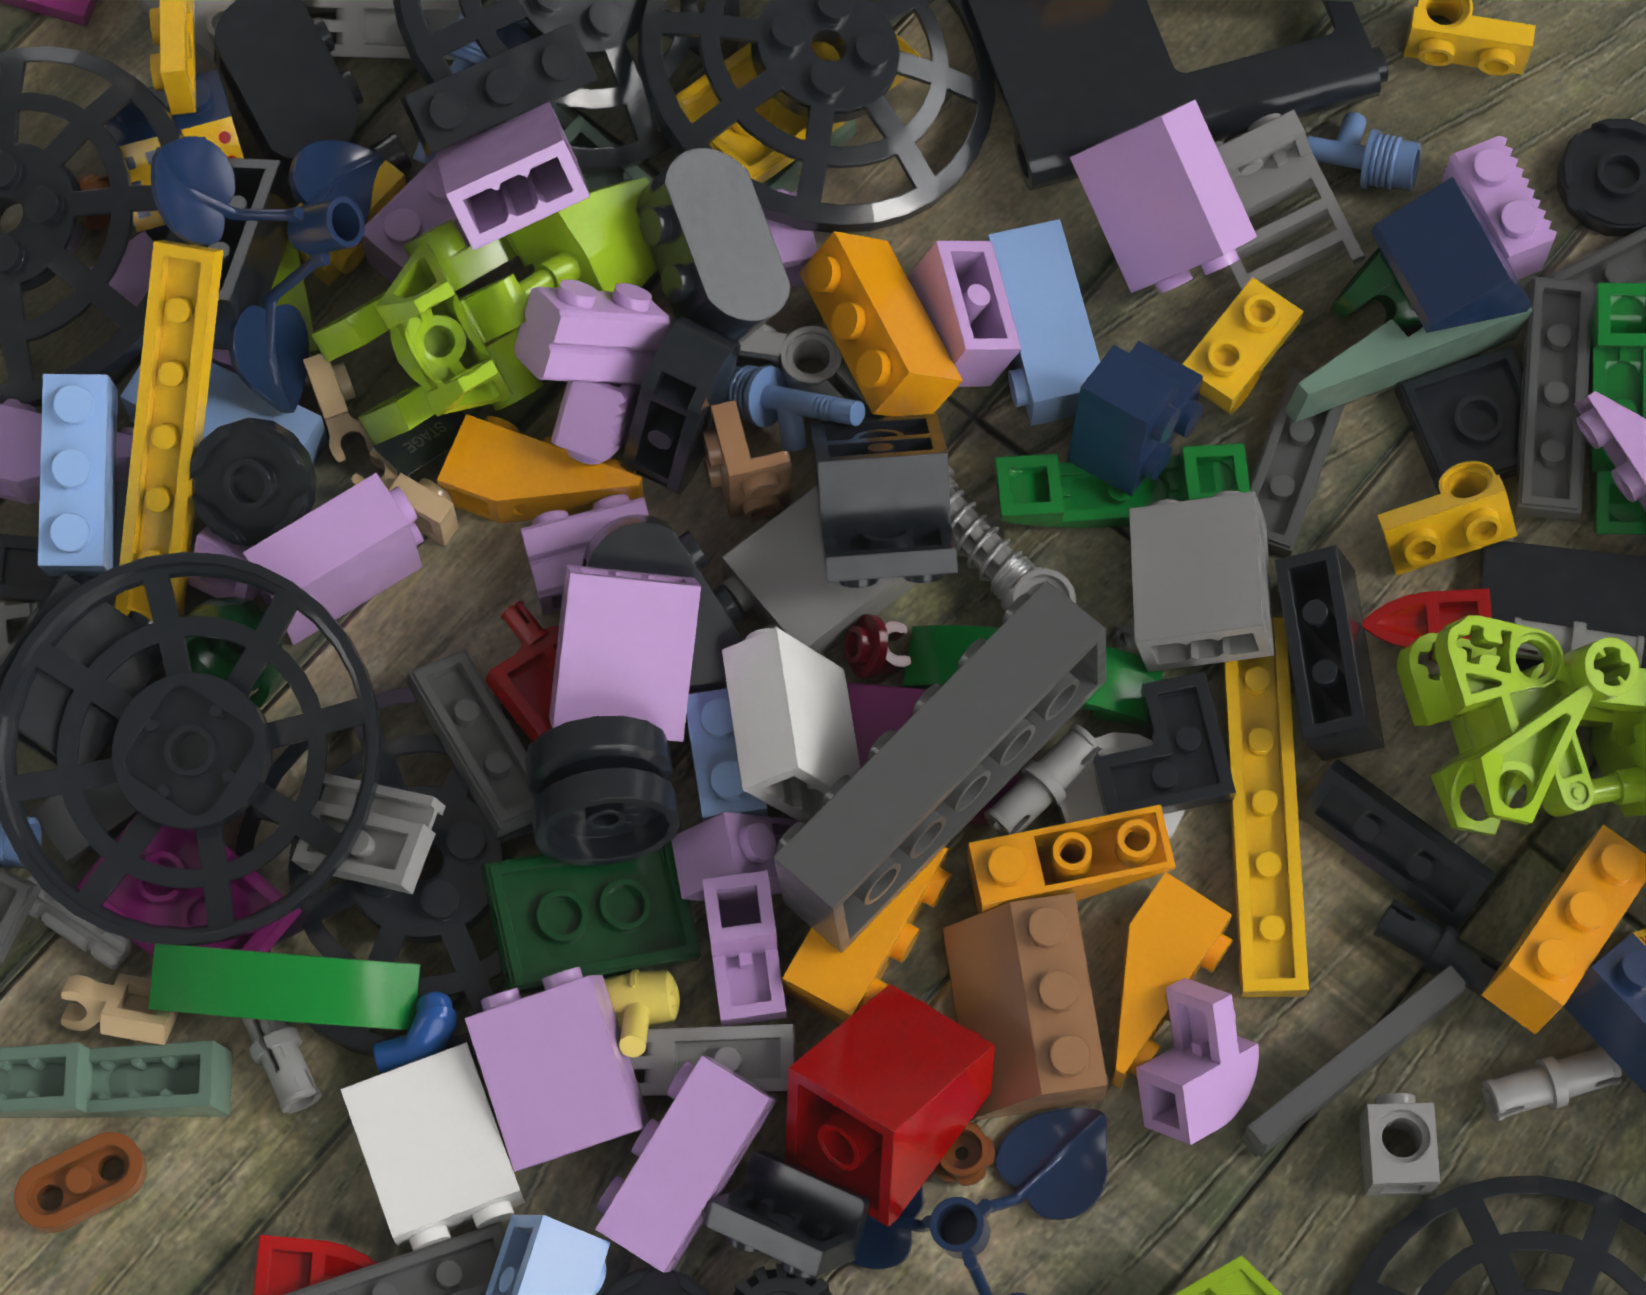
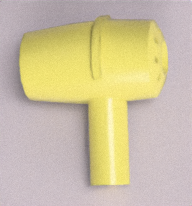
M632 969L631 973L604 978L621 1030L619 1049L627 1057H639L645 1052L648 1027L675 1022L680 1006L679 991L675 979L668 970L639 971L638 969Z

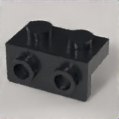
M760 1150L751 1155L742 1188L709 1200L702 1225L725 1235L726 1243L736 1249L747 1252H762L782 1261L781 1267L790 1274L803 1278H817L822 1274L855 1261L870 1207V1199L861 1193L767 1151Z

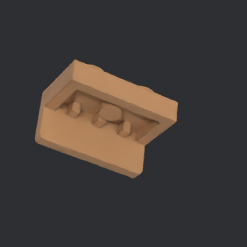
M736 401L710 406L711 428L702 430L705 452H702L710 488L722 486L730 518L745 515L746 519L757 520L775 515L782 509L781 506L791 502L792 463L789 452L782 451L751 459Z

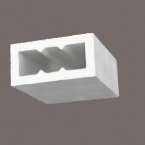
M777 627L756 630L747 635L744 641L722 650L742 790L790 817L807 824L823 807L822 800L830 787L842 776L849 775L852 778L860 770L845 671L842 667Z
M467 1042L340 1089L392 1238L399 1250L411 1246L412 1250L415 1251L451 1239L450 1231L474 1222L477 1229L499 1222L503 1223L514 1214L513 1207L525 1203Z

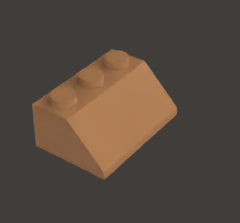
M1075 893L1008 902L944 927L942 932L957 1023L977 1032L984 1039L995 1045L991 1094L972 1120L978 1121L1103 1103L1108 1082Z

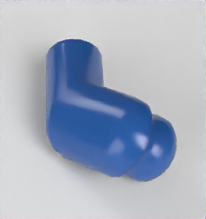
M437 991L424 994L416 1004L418 1013L407 1035L374 1043V1056L380 1074L445 1051L457 1027V1013L452 1008V1000L446 994Z

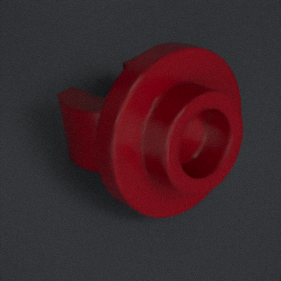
M861 615L856 624L847 630L843 644L845 659L850 663L855 675L861 678H874L879 673L893 675L910 665L911 660L909 656H897L888 648V641H896L907 633V626L898 621L884 623L878 615Z

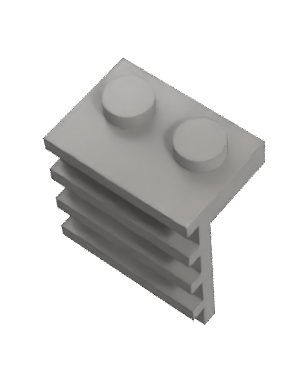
M1295 110L1282 116L1279 113L1266 115L1255 121L1248 128L1247 133L1227 143L1223 141L1215 142L1248 218L1312 186L1316 187L1321 199L1256 230L1257 237L1235 249L1239 260L1229 266L1241 290H1243L1252 277L1268 286L1345 247L1354 265L1365 260V256L1312 153L1305 130ZM1331 217L1337 230L1247 274L1242 264V259Z

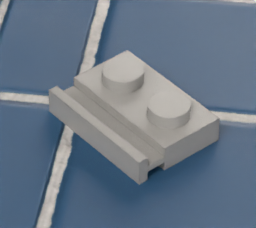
M326 773L323 782L326 785L321 800L316 803L311 814L341 833L351 815L361 781ZM378 785L368 820L349 856L333 876L413 894L436 834L431 830L437 814L443 815L446 806L434 796ZM299 839L292 861L304 870L314 871L326 855L302 839Z

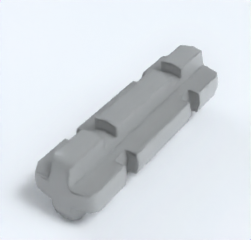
M32 875L26 879L40 886ZM43 889L40 890L29 912L35 919L42 916L41 920L45 922L44 925L84 952L91 949L90 954L94 956L93 958L110 969L119 968L133 949V943L130 938L106 932L75 916Z

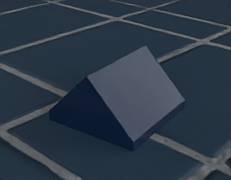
M1454 177L1379 221L1371 229L1374 239L1426 333L1524 313L1532 306L1531 301L1475 203Z

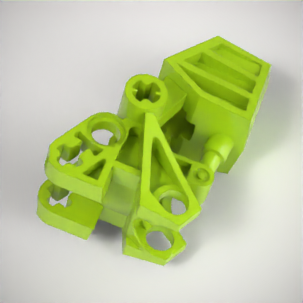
M647 177L588 189L589 198L474 251L471 245H466L453 220L450 219L403 245L409 260L387 291L312 333L311 336L325 361L330 362L366 345L389 331L392 347L399 364L418 383L415 386L405 388L358 417L373 445L411 430L434 414L438 417L443 414L492 404L495 411H498L544 385L542 380H538L516 357L514 351L521 323L526 322L524 313L531 289L536 287L559 288L560 282L567 279L586 283L597 291L613 292L615 285L619 283L642 287L658 270L650 246L642 236L640 219L636 211L638 199L642 191L650 183ZM516 256L520 257L524 266L532 264L535 268L532 275L520 282L517 281L512 273L461 298H458L455 293L458 289Z
M1468 615L1445 625L1439 633H1428L1415 639L1409 646L1400 650L1397 659V673L1414 727L1430 726L1450 720L1460 752L1430 775L1452 829L1490 837L1496 835L1501 819L1523 825L1533 823L1541 803L1544 810L1554 817H1564L1583 811L1592 805L1609 802L1618 805L1624 817L1646 815V668H1639V660L1635 651L1625 641L1616 637H1604L1572 650L1564 656L1559 642L1550 633L1541 629L1483 616ZM1470 633V640L1462 638ZM1521 644L1533 645L1541 652L1544 662L1520 671L1516 663L1517 650ZM1432 650V661L1438 663L1440 672L1428 678V667L1419 664L1418 657ZM1578 726L1592 727L1590 751L1604 777L1591 779L1576 734ZM1525 784L1527 796L1524 804L1520 808L1509 807L1516 792ZM1467 785H1475L1482 797L1486 816L1481 821L1469 818L1460 806V796L1462 790Z

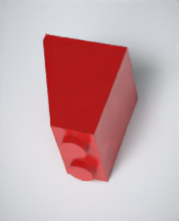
M889 984L788 1067L785 1160L867 1196L870 1199L868 1215L889 1227L898 1219L991 1094L995 1045L984 1039L977 1032L965 1028L931 1008L924 1001L916 999L894 985Z

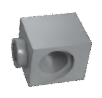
M1390 1093L1377 1096L1375 1098L1376 1104H1367L1359 1117L1364 1197L1431 1195L1440 1183L1434 1102L1416 1103L1415 1095L1409 1093ZM1390 1129H1399L1406 1132L1414 1142V1155L1404 1158L1392 1155L1383 1144L1382 1133Z

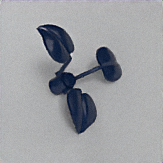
M188 136L157 147L151 162V190L154 202L164 223L180 239L197 246L215 244L220 241L223 235L225 217L234 221H288L287 234L291 244L297 250L310 255V259L265 294L263 308L256 305L245 307L241 311L238 320L232 323L229 334L231 362L243 383L281 413H294L304 388L307 371L303 359L309 358V339L305 322L299 310L290 304L277 305L278 300L315 269L329 265V252L351 248L359 244L364 234L371 206L373 185L383 156L366 147L339 140H323L307 144L295 154L289 171L290 187L296 198L304 204L303 206L289 209H240L228 205L235 193V176L227 156L213 142L197 136Z
M1063 1108L1048 1111L1023 1121L1005 1137L996 1158V1167L999 1175L1008 1184L1017 1188L1014 1193L992 1200L982 1199L977 1205L963 1197L947 1198L934 1208L931 1215H927L923 1220H919L916 1218L921 1213L925 1200L924 1190L921 1186L898 1219L889 1227L867 1215L856 1259L851 1263L872 1270L896 1267L903 1263L911 1252L912 1231L919 1233L930 1231L934 1241L944 1252L951 1257L963 1259L964 1265L968 1269L979 1295H993L977 1259V1255L986 1248L990 1239L991 1230L987 1217L990 1213L1017 1206L1026 1198H1028L1031 1207L1037 1214L1050 1220L1071 1219L1086 1213L1101 1197L1108 1176L1106 1116L1103 1112L1095 1109ZM1016 1292V1293H1011V1294H1008V1295H1027V1294L1017 1293V1292Z

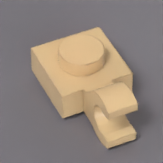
M321 353L303 359L307 376L329 432L330 452L335 461L339 464L346 462L341 442L350 433L361 435L370 453L374 445L361 422L350 416L345 401L355 398L356 395L344 362L332 366L331 362L325 361Z
M372 448L369 453L371 463L385 471L380 479L388 491L398 486L409 500L418 519L414 522L419 531L439 544L446 546L459 527L451 495L431 480L422 478L418 483L402 473L399 474L396 469ZM354 474L351 478L353 486L365 480L358 474Z
M119 973L114 985L97 982L86 976L72 975L68 977L61 991V999L77 1001L82 1004L68 1003L61 1018L62 1026L71 1030L84 1031L100 1022V1034L125 1038L135 1042L165 1045L179 1012L149 1009L151 979Z

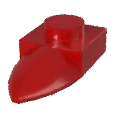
M1488 588L1430 591L1406 595L1388 602L1375 610L1362 621V627L1376 638L1388 644L1405 648L1414 642L1415 639L1428 633H1439L1445 625L1468 615L1492 618L1490 590ZM1470 633L1462 638L1470 640ZM1432 650L1428 652V660H1432Z
M259 1235L257 1238L252 1295H285L377 1263L367 1255L349 1246L330 1241Z

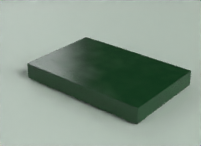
M672 841L668 842L660 850L636 860L611 865L581 866L559 862L545 854H538L487 863L481 868L507 990L518 988L520 994L545 989L542 981L543 978L575 967H580L583 977L603 975V978L631 973L632 969L645 971L693 962L702 956L689 900L682 899Z

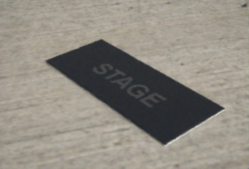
M461 411L443 414L438 417L434 414L411 430L374 445L372 448L399 473L408 476L452 447L465 415Z

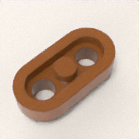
M105 1132L91 1137L34 1165L20 1177L14 1192V1203L17 1212L35 1230L44 1233L64 1231L136 1194L143 1185L147 1173L145 1156L137 1144L124 1134ZM112 1160L123 1161L125 1169L118 1179L108 1181L103 1178V1169L108 1162ZM51 1190H61L63 1192L62 1204L52 1211L43 1210L42 1199L44 1195Z

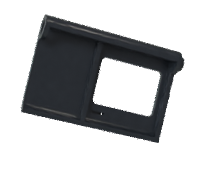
M966 0L1012 120L1019 168L1024 182L1030 191L1079 178L1070 157L1193 100H1196L1215 141L1248 132V128L1255 121L1269 114L1279 113L1282 116L1295 110L1298 118L1377 97L1381 92V83L1388 81V67L1383 51L1379 46L1372 48L1352 2L1322 1L1334 27V31L1329 35L1183 73L1176 70L1172 64L1147 0Z

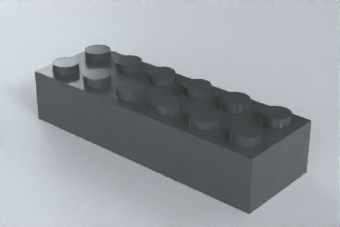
M1048 581L1032 596L1028 593L1019 596L1004 614L1002 619L1003 625L987 641L984 638H980L968 647L959 660V670L943 686L939 683L930 686L916 702L913 708L914 715L898 731L890 729L881 735L868 753L867 758L869 761L852 778L849 775L839 778L825 794L822 800L823 807L807 824L802 821L794 824L778 842L774 861L784 904L840 953L870 925L1106 682V628Z

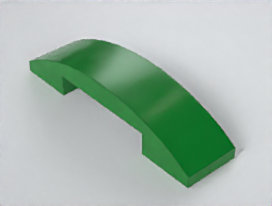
M1598 282L1595 289L1592 317L1588 395L1597 391L1645 419L1646 283ZM1588 442L1590 498L1594 535H1646V512L1638 500L1630 502L1615 484L1611 471L1616 467L1603 447L1595 449Z
M1244 443L1182 447L1178 456H1170L1160 475L1155 480L1146 477L1132 497L1079 468L1072 462L1059 463L1058 454L995 457L994 459L1000 521L1023 525L1061 528L1130 526L1129 509L1149 506L1159 500L1171 499L1181 502L1209 498L1222 491L1250 492Z
M961 625L912 626L908 650L911 664L905 669L903 688L927 690L936 683L943 686L959 670V660L968 647L980 638H984L987 641L999 628ZM1106 646V682L1080 709L1091 710V719L1149 727L1140 693L1142 684L1162 680L1163 670L1148 672L1141 656Z
M155 944L149 1009L274 1021L409 1030L417 1011L416 1004L421 964L203 946Z

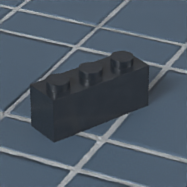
M228 158L235 176V193L228 205L240 209H289L297 207L281 160ZM225 217L224 231L220 241L212 245L203 246L224 250L213 349L229 350L230 328L232 323L238 320L241 311L245 307L256 305L263 308V298L273 286L289 240L287 234L288 221H234Z
M1337 545L1274 560L1303 740L1322 761L1385 748L1366 633L1362 627L1363 615L1354 568Z

